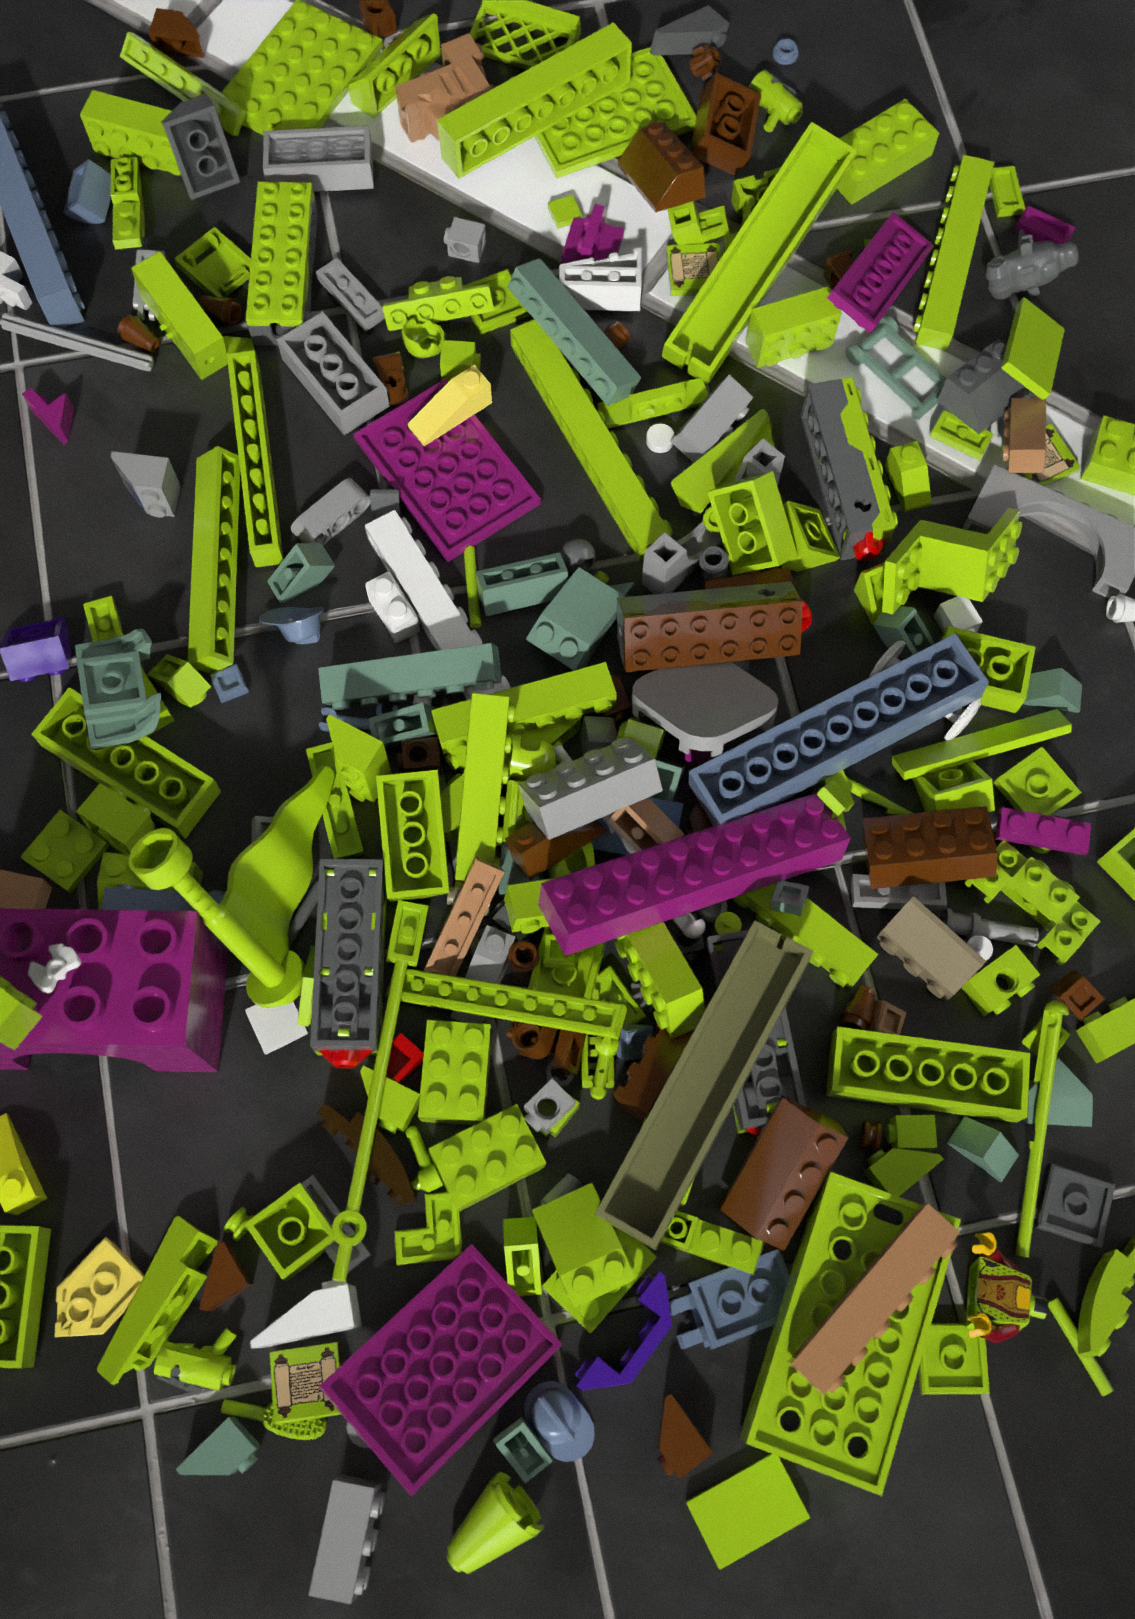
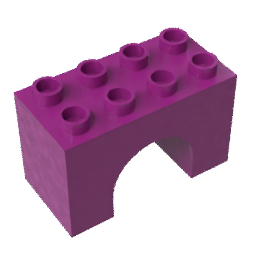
M0 908V976L10 982L17 990L34 1000L37 1004L33 1009L42 1015V1018L15 1050L0 1043V1069L29 1070L31 1054L73 1053L129 1059L143 1063L154 1071L219 1072L228 948L203 923V918L197 911ZM64 944L67 947H71L80 957L81 965L69 970L66 973L65 979L58 980L52 992L47 993L40 990L28 976L31 962L46 968L47 963L50 960H54L48 949L49 946Z

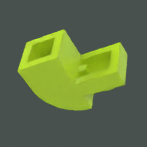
M693 201L667 209L671 232L678 245L705 244L706 241L730 234L724 205L701 213L697 212Z

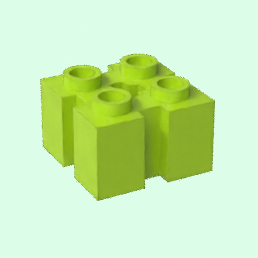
M780 168L764 172L763 179L756 180L754 175L733 181L731 201L737 217H742L741 227Z

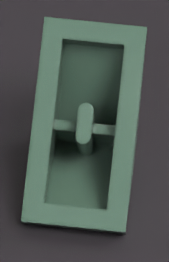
M1063 668L1031 673L1026 700L1023 704L1079 713L1082 684Z
M965 1116L946 1142L999 1182L1003 1181L1019 1156L1000 1131Z
M522 1416L493 1439L495 1445L525 1483L553 1462Z

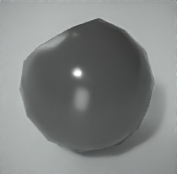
M582 538L569 540L560 551L567 571L574 574L578 567L587 571L593 566L596 559L593 545Z

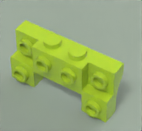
M1002 841L997 847L996 877L968 879L964 884L968 887L972 884L975 885L986 895L983 900L987 903L1001 890L1046 930H1049L1036 946L1040 949L1047 947L1059 958L1056 963L1062 966L1082 945L1086 937L1100 923V920L1077 902L1080 897L1075 893L1074 888L1066 881L1059 880L1054 876L1044 862L1036 860L1032 856L1027 859L1007 841Z

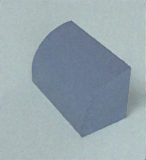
M89 159L74 169L63 213L83 223L99 224L104 222L111 199V174Z

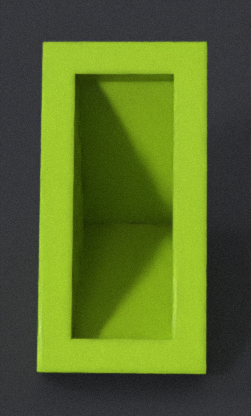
M885 563L862 571L854 589L872 624L883 613Z

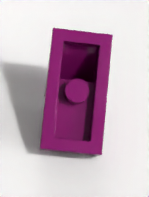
M32 388L22 393L31 411L65 445L69 440L74 412L68 395L64 393L51 403L44 394L38 396Z

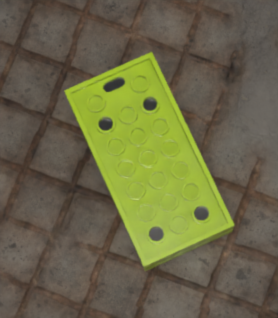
M833 1172L827 1174L813 1199L739 1436L746 1444L882 1496L951 1254L945 1259L941 1256L932 1266L936 1269L932 1277L924 1285H921L919 1282L910 1292L913 1295L910 1303L901 1312L896 1309L887 1319L891 1322L889 1328L880 1338L877 1339L873 1336L865 1345L868 1349L867 1354L856 1366L850 1363L842 1373L845 1376V1380L835 1392L831 1393L828 1390L824 1395L819 1393L788 1363V1360L918 1209L920 1204ZM937 1211L957 1230L959 1229L961 1219Z

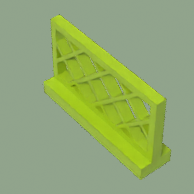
M482 0V5L470 35L474 41L476 38L486 35L489 43L481 46L484 57L528 70L535 64L541 63L552 57L555 53L570 47L575 41H578L581 34V24L579 16L527 0ZM486 14L496 16L498 21L486 26L483 19ZM515 22L519 23L522 28L509 33L505 25ZM502 27L505 36L493 40L489 32ZM538 29L544 31L545 35L533 40L529 32ZM525 34L529 43L517 48L513 39ZM559 36L568 38L567 43L558 48L553 39ZM549 41L553 50L540 55L537 46ZM509 42L513 49L507 53H501L498 51L497 46ZM533 49L536 55L535 58L529 61L522 59L520 54Z

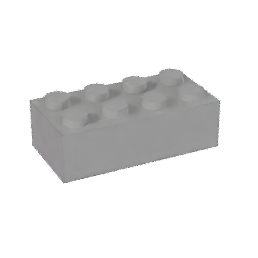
M323 311L277 339L282 360L343 435H346L389 407L386 387Z
M630 737L617 739L611 745L600 750L588 751L581 758L571 762H562L555 769L543 774L531 775L526 781L518 784L528 816L549 840L663 791L655 759Z

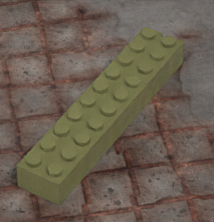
M757 921L753 922L595 1213L597 1217L654 1250L658 1248L813 954L811 949L788 937L783 944L782 950L777 948L781 934Z

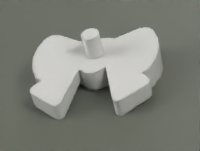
M64 944L49 946L48 949L54 960H50L46 968L31 962L28 976L40 990L47 993L52 992L58 980L65 979L66 973L69 970L81 965L80 957L71 947H67Z

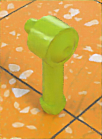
M597 1036L595 1049L599 1056L590 1094L594 1099L600 1100L607 1093L605 1088L611 1057H614L619 1050V1040Z
M410 1126L406 1129L405 1133L420 1167L417 1178L411 1182L414 1191L422 1189L426 1192H431L443 1186V1181L436 1166L430 1160L417 1127Z

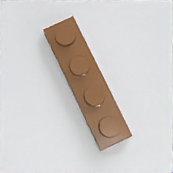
M475 857L424 966L425 972L456 976L504 875V869Z

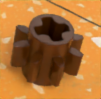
M705 44L692 51L694 57L689 60V65L694 76L697 78L702 76V79L706 80L713 77L715 73H719L717 67L721 65V57L715 47L709 48L708 44Z

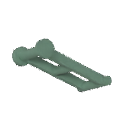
M885 315L879 321V328L858 346L850 344L845 349V354L852 364L856 366L862 363L865 364L913 409V417L919 420L938 403L937 399L946 378L897 334L899 328L896 321L892 317ZM884 337L908 358L891 373L868 353ZM915 366L939 387L923 402H920L899 382Z

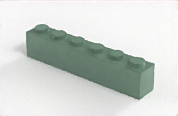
M537 259L517 266L509 282V290L605 404L610 406L633 394L641 376L541 259Z
M492 643L318 668L322 703L332 706L333 710L349 709L351 703L361 702V706L378 705V700L389 698V702H402L407 700V696L418 694V698H431L436 696L435 692L445 690L447 694H460L465 692L464 688L474 686L476 690H489L494 688L493 684L502 683L499 650Z

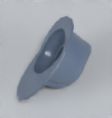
M277 608L263 613L259 617V621L264 624L277 625L288 642L296 644L315 643L320 640L319 631L321 624L319 614L324 611V608Z
M548 1381L535 1386L527 1395L524 1404L525 1419L532 1432L546 1451L555 1459L569 1462L584 1457L591 1449L595 1437L594 1424L587 1411L573 1392L564 1384Z

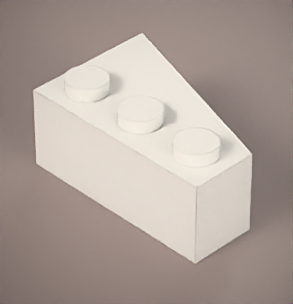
M641 247L633 249L631 254L618 256L617 252L609 254L608 259L594 261L593 258L560 264L559 281L584 310L640 311Z

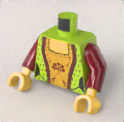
M976 1233L975 1237L979 1239L980 1244L973 1245L972 1252L982 1254L983 1257H979L969 1268L965 1328L975 1329L968 1332L971 1338L979 1336L992 1343H999L1016 1336L1021 1329L1029 1324L1030 1316L1044 1319L1048 1311V1300L1031 1295V1278L1022 1273L1021 1269L996 1247V1239L992 1233Z

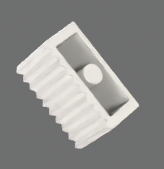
M386 572L366 583L365 587L369 602L374 606V610L377 611V615L385 624V628L388 629V633H390L395 643H399L420 631L416 613L390 572Z

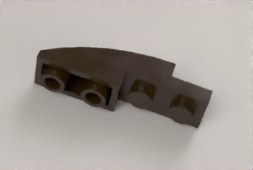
M324 1103L317 1111V1114L323 1119L320 1125L334 1136L338 1131L348 1138L345 1145L357 1153L364 1116L357 1112L349 1122ZM375 1129L366 1178L376 1186L380 1181L390 1188L387 1195L401 1206L406 1201L413 1206L417 1200L407 1171L388 1141Z

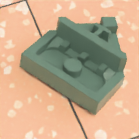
M1057 1057L1047 1125L1092 1127L1093 1094ZM1029 1080L1027 1118L1024 1119L1028 1124H1035L1040 1082H1034V1080Z

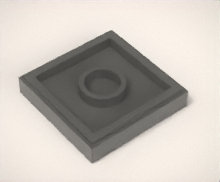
M1053 1163L1049 1164L1035 1228L1096 1248H1102L1115 1184Z

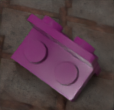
M595 204L592 214H587L586 219L573 218L561 255L562 264L593 258L594 261L608 259L609 254L619 252L624 229L605 224V206Z

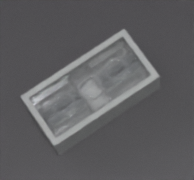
M369 126L264 131L263 171L265 181L312 182L314 192L374 189L373 149Z

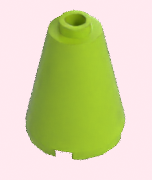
M499 1472L492 1477L447 1544V1560L457 1572L463 1571L469 1574L535 1537L544 1529L543 1525L537 1524L541 1519V1515L531 1498L520 1485L513 1489L507 1483L511 1477L505 1473Z

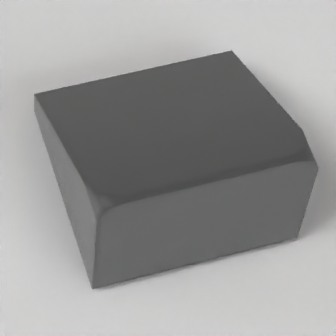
M370 490L373 521L393 510L397 512L401 519L399 490Z

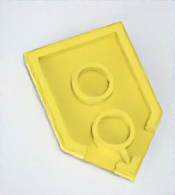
M105 1237L57 1287L56 1302L58 1304L55 1337L102 1335L128 1309L145 1274L109 1238Z

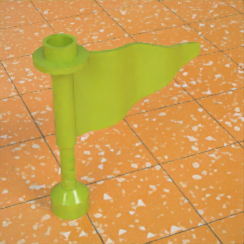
M320 766L311 780L278 808L268 829L237 856L228 873L227 891L220 904L188 873L192 862V852L171 829L160 828L147 833L134 845L129 855L128 864L130 869L149 888L161 890L172 886L203 917V923L251 971L247 979L246 991L249 998L262 1008L288 1005L300 995L302 990L305 964L295 952L288 950V930L293 912L306 893L312 879L313 833L327 805L334 781V773L328 766Z

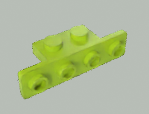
M447 276L436 282L428 283L421 281L409 287V299L385 303L382 309L388 330L394 331L402 329L403 325L412 318L417 323H424L426 319L435 323L492 312L494 305L488 284L464 288L462 277Z
M697 378L631 394L628 398L610 406H607L605 402H600L597 408L602 412L606 421L605 426L608 429L700 406L709 395L703 379Z

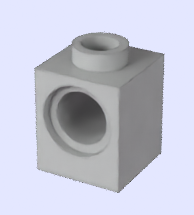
M454 217L451 228L447 227L444 235V243L448 247V256L479 263L486 244L485 224Z
M552 1078L524 1105V1111L527 1113L524 1119L537 1132L542 1128L548 1134L575 1107V1101ZM552 1101L556 1105L557 1110L552 1116L545 1117L538 1111L540 1103Z

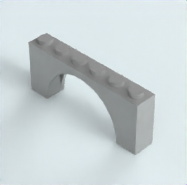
M762 439L744 456L734 481L773 471L778 486L785 456L766 440ZM703 521L689 534L677 541L668 534L663 533L645 551L641 584L653 594L672 593L700 566L699 558L703 550L711 546L720 547L723 544L721 535L710 533L704 526Z
M994 464L962 529L988 534L1008 508L1020 510L1019 517L1043 515L1056 518L1076 529L1084 537L1092 550L1096 563V579L1092 591L1109 599L1112 596L1126 594L1135 576V526L1118 520L1113 515L1100 512L1086 503L1071 499L1060 491H1053L1044 487L1035 480L1024 478L1015 473H1008V468Z

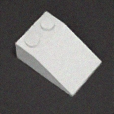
M336 1280L322 1283V1290L313 1291L251 1340V1348H266L362 1327L356 1286L347 1284L346 1281Z

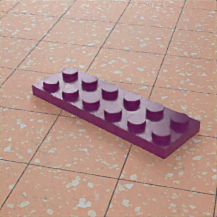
M893 212L828 295L827 299L836 308L851 317L858 326L871 333L934 245Z

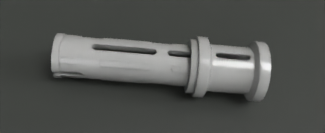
M945 908L941 921L955 934L966 936L967 940L973 936L980 935L987 939L1035 947L1037 943L1033 942V940L1038 941L1039 937L1038 928L981 919V916L977 913L966 915L954 913L952 909Z

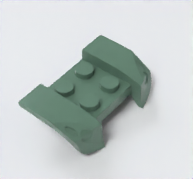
M136 629L131 633L112 639L75 645L83 707L91 749L131 743L154 732L157 727L161 693L146 699L140 664L141 661L150 659V647L152 645V641L144 629Z

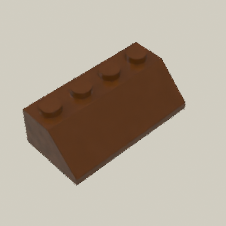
M652 122L647 127L637 131L619 158L618 167L655 213L706 197L704 168L702 164L664 122Z
M781 1095L720 1204V1210L755 1238L785 1250L848 1139L839 1122Z

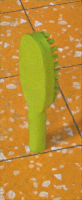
M224 1399L221 1413L262 1421L268 1430L277 1435L292 1439H316L325 1432L327 1427L326 1417L275 1425L273 1403L267 1407Z

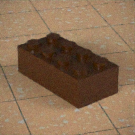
M987 806L862 819L863 846L870 889L996 877L998 852Z

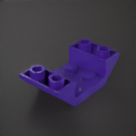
M659 1271L654 1276L649 1273L635 1290L640 1294L636 1301L657 1318L655 1321L651 1318L646 1321L637 1334L641 1339L634 1350L628 1347L617 1362L621 1367L619 1372L617 1373L597 1356L593 1361L586 1358L575 1373V1376L579 1378L576 1383L578 1388L589 1390L631 1384L672 1327L666 1279L663 1273Z

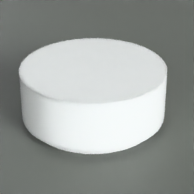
M665 424L651 426L647 432V446L656 453L669 451L673 446L671 440L674 437V432L671 427Z

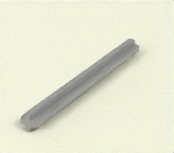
M4 313L0 319V325L4 330L144 371H151L155 363L152 355L8 313Z

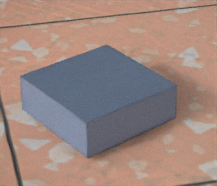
M237 664L210 674L221 703L249 693Z

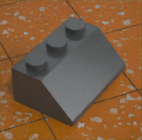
M207 94L181 102L161 121L190 200L240 182L216 109Z
M999 339L995 340L947 377L937 399L938 403L978 434L1004 415L1005 410L1011 409V398H1025L1030 393L1029 389L1001 369L1007 345Z

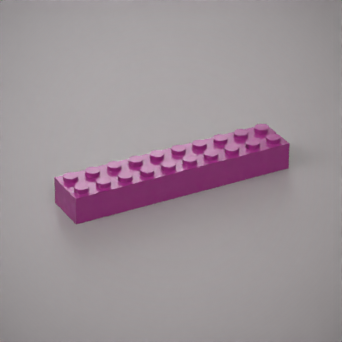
M815 793L541 883L538 906L566 956L838 862L843 859L851 838L837 817L831 819L833 811Z

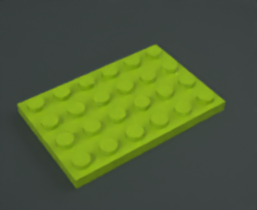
M296 0L221 93L247 111L242 125L264 135V131L321 128L349 92L348 84L352 78L362 72L383 48V41L381 38L308 3Z
M651 47L631 53L629 84L535 136L556 179L621 156L637 131L647 127L652 122H664L676 136L694 130L697 116L662 55L653 56L650 53Z

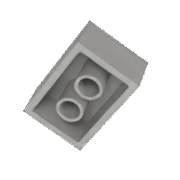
M340 1475L333 1480L309 1596L352 1604L356 1597L362 1595L363 1590H366L371 1567L365 1566L367 1556L370 1557L371 1552H374L378 1536V1529H373L374 1520L378 1518L379 1514H382L386 1492L380 1491L382 1482L347 1475Z

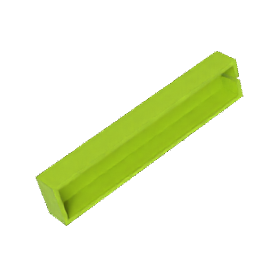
M811 122L665 342L662 352L664 359L680 369L687 366L688 374L696 379H703L704 384L708 386L748 325L752 309L760 307L851 168L858 150L815 123Z

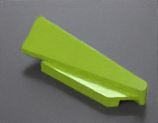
M765 409L759 410L672 480L671 485L682 507L702 513L710 503L707 492L727 482L734 481L744 456L762 439L775 447L772 435L773 427Z
M179 1216L174 1218L97 1367L98 1373L113 1385L119 1383V1379L125 1372L133 1368L140 1372L152 1364L162 1344L168 1339L208 1277L198 1270V1267L215 1248L218 1240Z

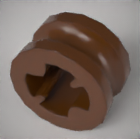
M865 1119L863 1121L860 1133L861 1149H866L867 1146H870L873 1151H878L882 1135L881 1122L870 1124L869 1120Z

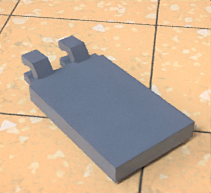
M776 1249L760 1255L755 1275L729 1267L687 1283V1288L683 1289L685 1296L669 1301L671 1316L691 1309L697 1326L696 1329L676 1336L680 1348L686 1349L703 1342L705 1348L715 1349L775 1325L790 1276L780 1250Z

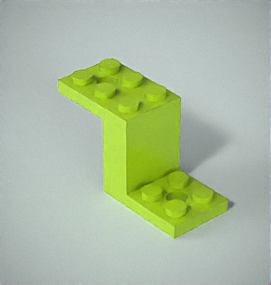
M1008 508L988 534L920 520L885 561L882 612L893 615L900 605L906 603L909 594L918 587L983 602L990 592L995 591L1000 578L1006 576L1009 566L1017 561L1019 548L1016 547V539L1019 538L1022 529V522H1019L1020 510Z

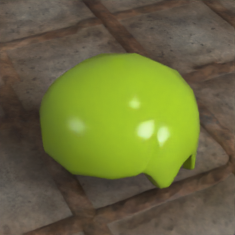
M412 318L402 328L403 342L408 352L413 356L429 358L441 352L442 340H445V333L441 326L432 323L429 319H426L424 323H417Z

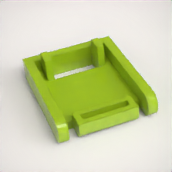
M215 227L174 258L177 267L209 296L222 297L220 294L222 293L227 297L246 282L250 276L248 270L250 271L251 259ZM209 247L215 250L196 265L195 259Z

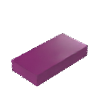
M1027 205L1014 230L1019 232V230L1024 229V234L1032 235V238L1036 241L1049 240L1055 244H1061L1069 241L1076 227Z

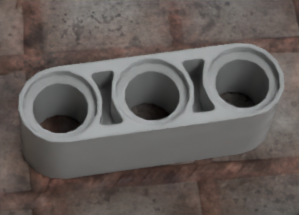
M351 478L345 479L302 513L293 522L291 532L302 543L324 545L367 510L371 503L370 496Z

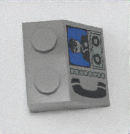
M112 451L111 458L125 486L144 511L159 518L164 516L175 517L181 485L169 458Z

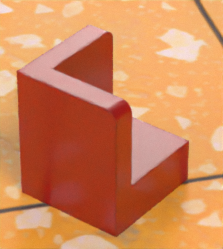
M400 1033L392 1042L394 1048L390 1052L386 1075L393 1081L404 1085L423 1064L424 1053Z

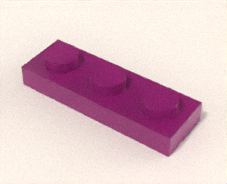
M1002 807L998 810L995 839L1085 855L1089 853L1091 823Z

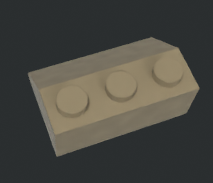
M914 896L877 936L881 941V947L887 953L898 956L904 962L903 965L910 974L915 977L920 976L928 984L927 988L933 995L938 998L943 997L946 1001L986 962Z

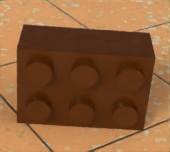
M715 73L701 92L690 152L694 157L736 176L751 157L761 94Z

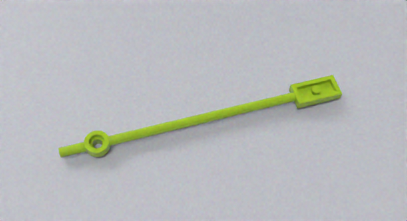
M398 900L386 958L387 962L395 963L347 1207L346 1211L336 1216L332 1225L333 1238L339 1244L332 1278L336 1281H346L352 1247L359 1244L366 1233V1221L359 1211L407 965L417 967L428 911L427 905ZM350 1224L354 1226L355 1233L346 1235L343 1233L342 1228Z

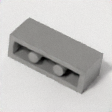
M729 374L714 388L672 438L671 442L693 463L711 450L719 439L723 440L733 431L734 428L731 424L735 419L739 422L750 409L747 405L753 397Z

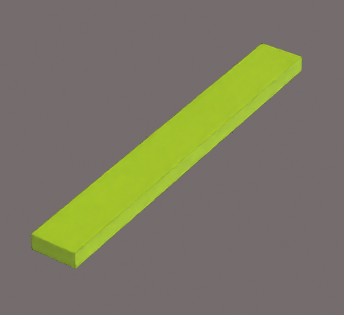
M413 969L406 970L401 996L402 1002L619 1039L627 1012V1007L624 1004ZM391 978V980H390V983H389V986H388V989H387V992H386V996H387V997L389 996V991H390V986H391L392 978Z

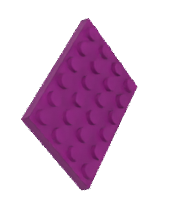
M444 379L353 435L354 440L391 489L399 490L401 502L448 563L464 553L467 547L475 546L541 505V498L475 415L426 446H423L408 428V423L448 383V380Z
M471 1244L319 1386V1389L410 1496H412L563 1344Z

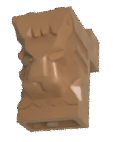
M470 34L441 44L442 68L395 86L400 125L411 143L425 139L430 133L435 139L439 140L437 119L495 88L493 84H489L486 80L481 59L484 58L483 50L479 43L474 42Z

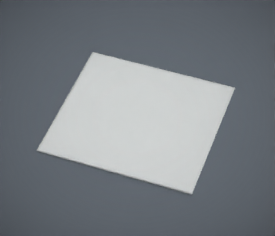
M294 1002L274 1008H262L254 1005L245 1010L265 1055L308 1034L305 1026L297 1025L299 1012Z

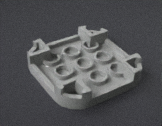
M732 662L657 669L635 681L632 687L631 699L633 706L632 714L638 720L646 716L678 738L680 751L689 755L690 749L711 751V757L722 754L723 744L758 727L765 732L772 729L779 702L777 694L771 688Z

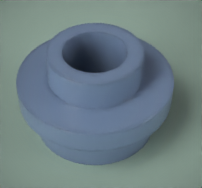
M790 39L780 40L773 49L774 60L783 65L794 63L798 58L796 43Z

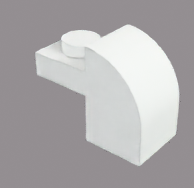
M0 251V304L4 300L12 307L16 305L27 311L32 301L25 287L18 283L24 275L16 259Z

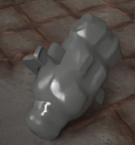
M1024 229L1019 230L1018 249L1008 255L997 256L987 263L985 275L989 282V292L995 299H1005L1015 292L1022 293L1028 290L1029 296L1039 295V286L1053 281L1062 271L1077 265L1079 260L1077 245L1072 241L1055 244L1049 240L1033 242L1032 235H1025Z

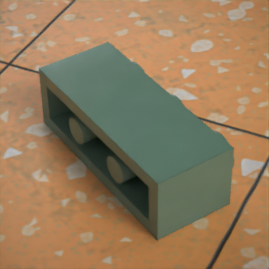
M560 552L476 571L478 595L485 616L552 601L568 581V571Z

